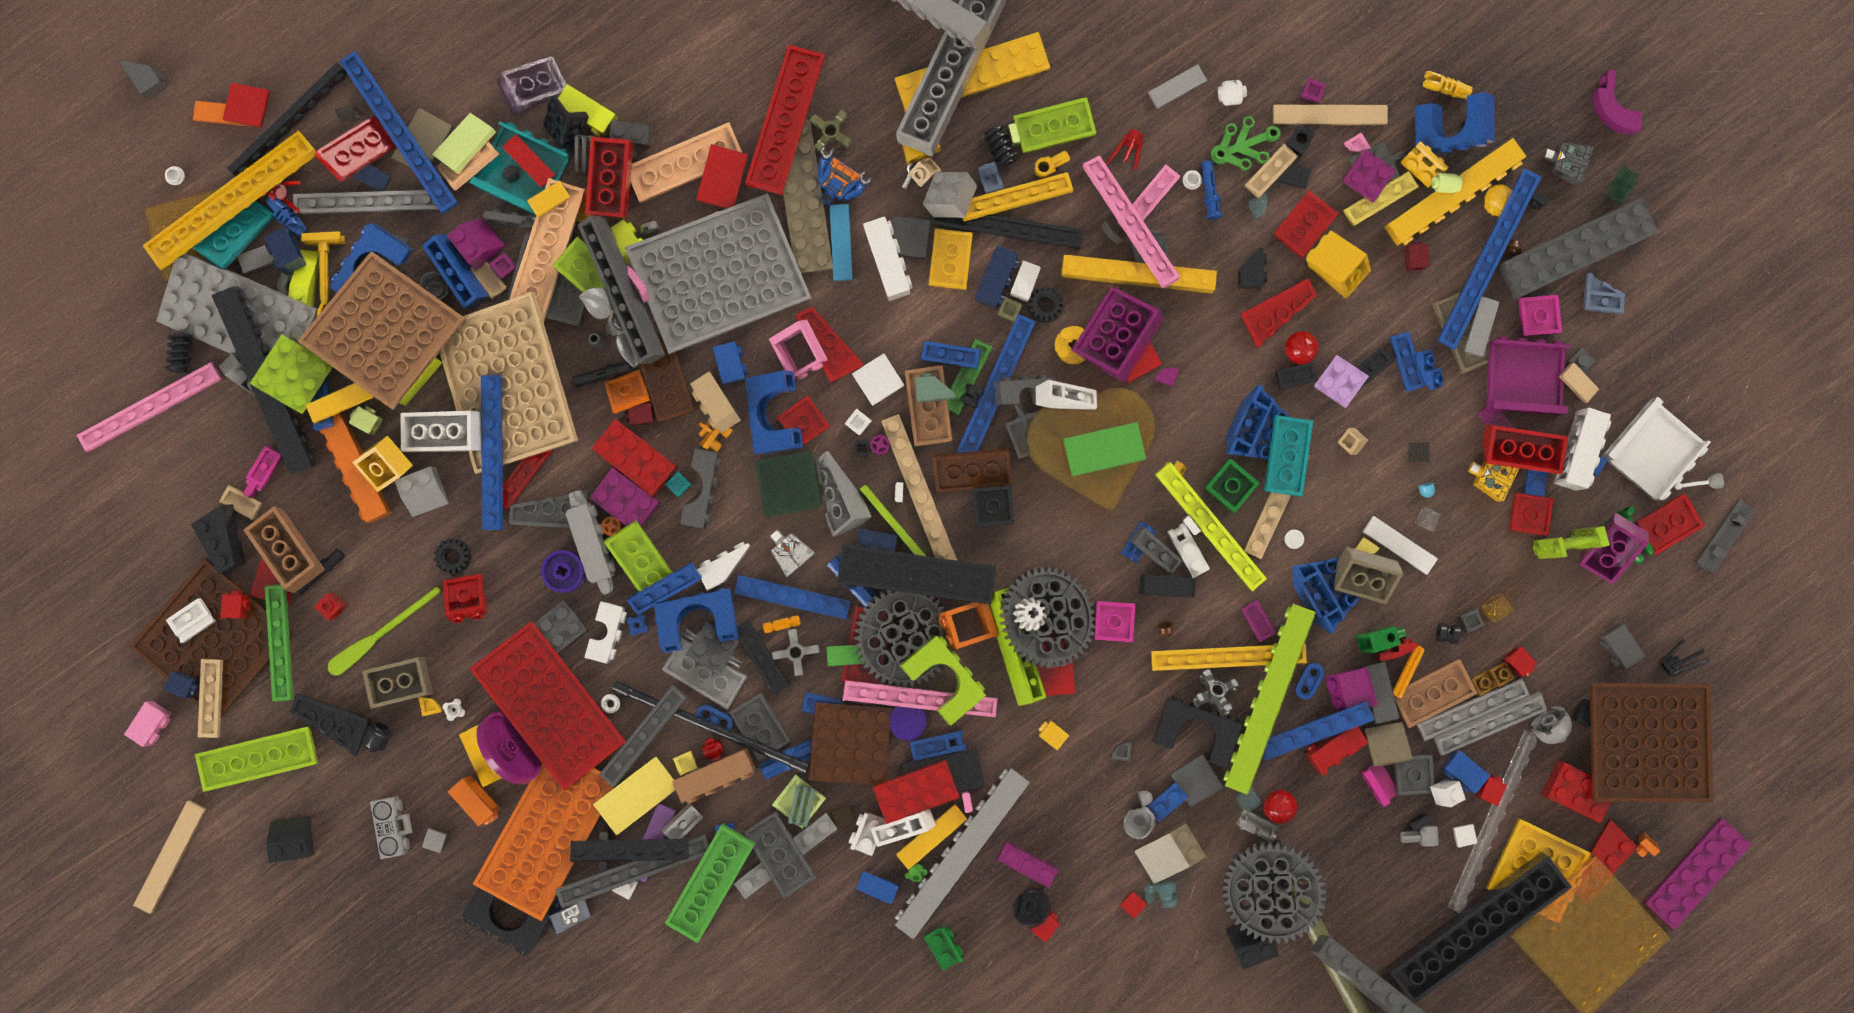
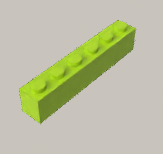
M1006 588L992 593L991 605L989 604L998 632L996 637L1018 706L1045 699L1046 694L1037 666L1032 665V660L1025 662L1026 656L1019 658L1020 651L1014 653L1015 645L1009 646L1011 639L1005 640L1008 633L1002 632L1006 626L1000 625L1004 618L999 617V615L1004 613L1000 607L1006 605L1001 601L1007 598L1004 593L1009 591V589ZM1025 628L1021 629L1023 634L1026 633Z

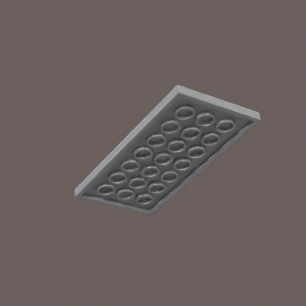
M188 252L174 261L156 321L182 333L192 334L194 338L230 354L233 353L237 357L238 355L211 296L212 294L233 286H239L246 295L245 302L254 313L253 320L255 325H258L261 329V339L263 343L267 344L270 351L281 334L301 345L298 339L317 318V308L227 269L223 270L215 264Z

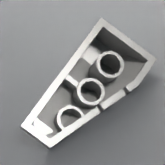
M829 451L824 452L815 460L819 484L823 485L824 496H822V501L826 502L828 512L825 513L826 521L833 537H836L861 526L871 518V514L865 500Z

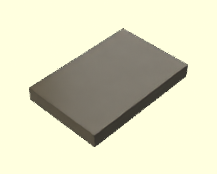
M418 108L408 129L433 164L436 158L432 154L450 135L453 126ZM396 148L392 158L411 168L399 149Z

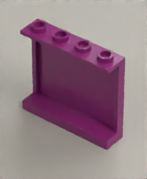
M1497 337L1496 340L1490 341L1486 410L1546 415L1568 414V406H1563L1564 382L1559 376L1565 367V349L1571 348V345H1564L1563 341L1545 343V340L1540 339L1527 342L1526 338H1515V341L1508 340V337Z

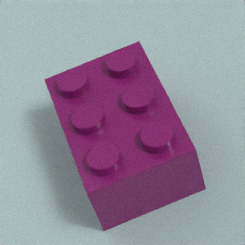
M613 467L589 498L627 526L637 520L642 529L661 505L659 500L649 495Z
M1614 513L1604 525L1610 545L1598 548H1585L1580 553L1579 560L1580 566L1612 585L1648 545L1649 532L1617 513Z

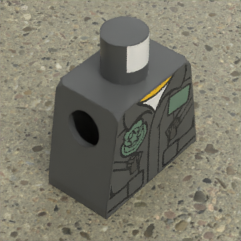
M1561 143L1555 151L1546 148L1542 159L1552 162L1549 169L1550 173L1576 186L1583 181L1593 147Z

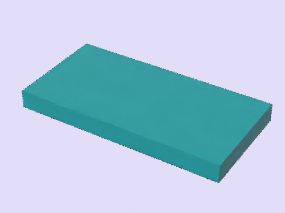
M255 200L249 207L243 209L234 218L220 226L218 230L212 232L203 241L193 246V249L219 268L225 270L275 219L273 212Z
M1274 415L1264 486L1265 492L1303 497L1313 420Z

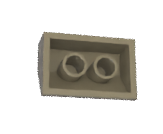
M1346 546L1337 563L1334 590L1387 604L1403 576V571L1396 560Z

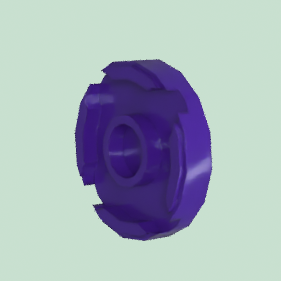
M896 706L890 714L889 727L891 732L901 740H914L918 738L926 728L924 710Z

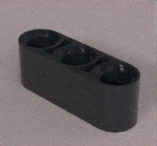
M1140 575L1139 594L1195 598L1196 579Z

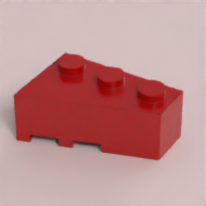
M1357 726L1325 738L1318 744L1316 742L1306 747L1307 751L1304 752V755L1315 772L1324 776L1328 773V768L1334 764L1338 766L1342 763V759L1348 755H1353L1368 744V741Z

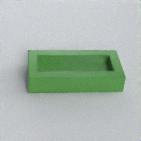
M854 645L827 647L828 666L864 664L866 661H859L862 655H857L855 652L860 648L854 647Z

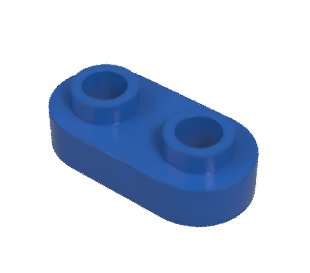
M1310 663L1305 666L1295 685L1297 697L1307 700L1314 696L1324 676V670L1321 665ZM1312 669L1316 671L1315 676L1310 675ZM1303 686L1307 687L1306 693L1301 692Z
M703 705L696 712V716L720 726L721 720H726L727 725L724 728L731 730L733 727V719L730 715L710 705ZM704 711L710 713L709 718L703 716Z

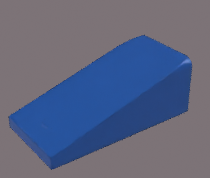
M863 871L856 889L892 904L899 884Z

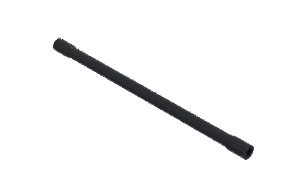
M616 681L612 688L613 692L653 708L660 701L619 681ZM680 708L674 714V717L786 764L799 772L806 774L810 763L797 757L787 755Z

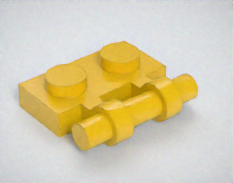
M1420 141L1416 145L1417 149L1413 148L1400 163L1429 188L1432 185V178L1436 177L1437 173H1444L1449 167L1444 163V159L1438 158L1428 145L1425 146Z

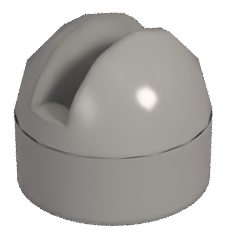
M1138 792L1141 807L1152 803L1153 796L1150 792Z

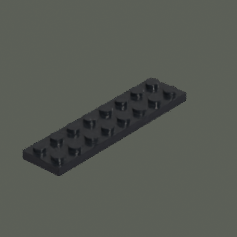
M842 544L837 583L991 605L996 566Z

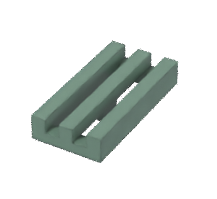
M796 785L788 823L807 827L815 788ZM801 789L803 790V793L801 797L797 820H794L793 817L798 799L799 790ZM807 791H810L806 815L803 822L800 820L802 816Z

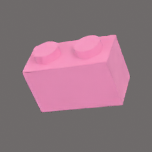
M147 701L143 704L124 735L142 747L154 745L160 737L158 735L160 731L169 724V717L172 713L154 701Z

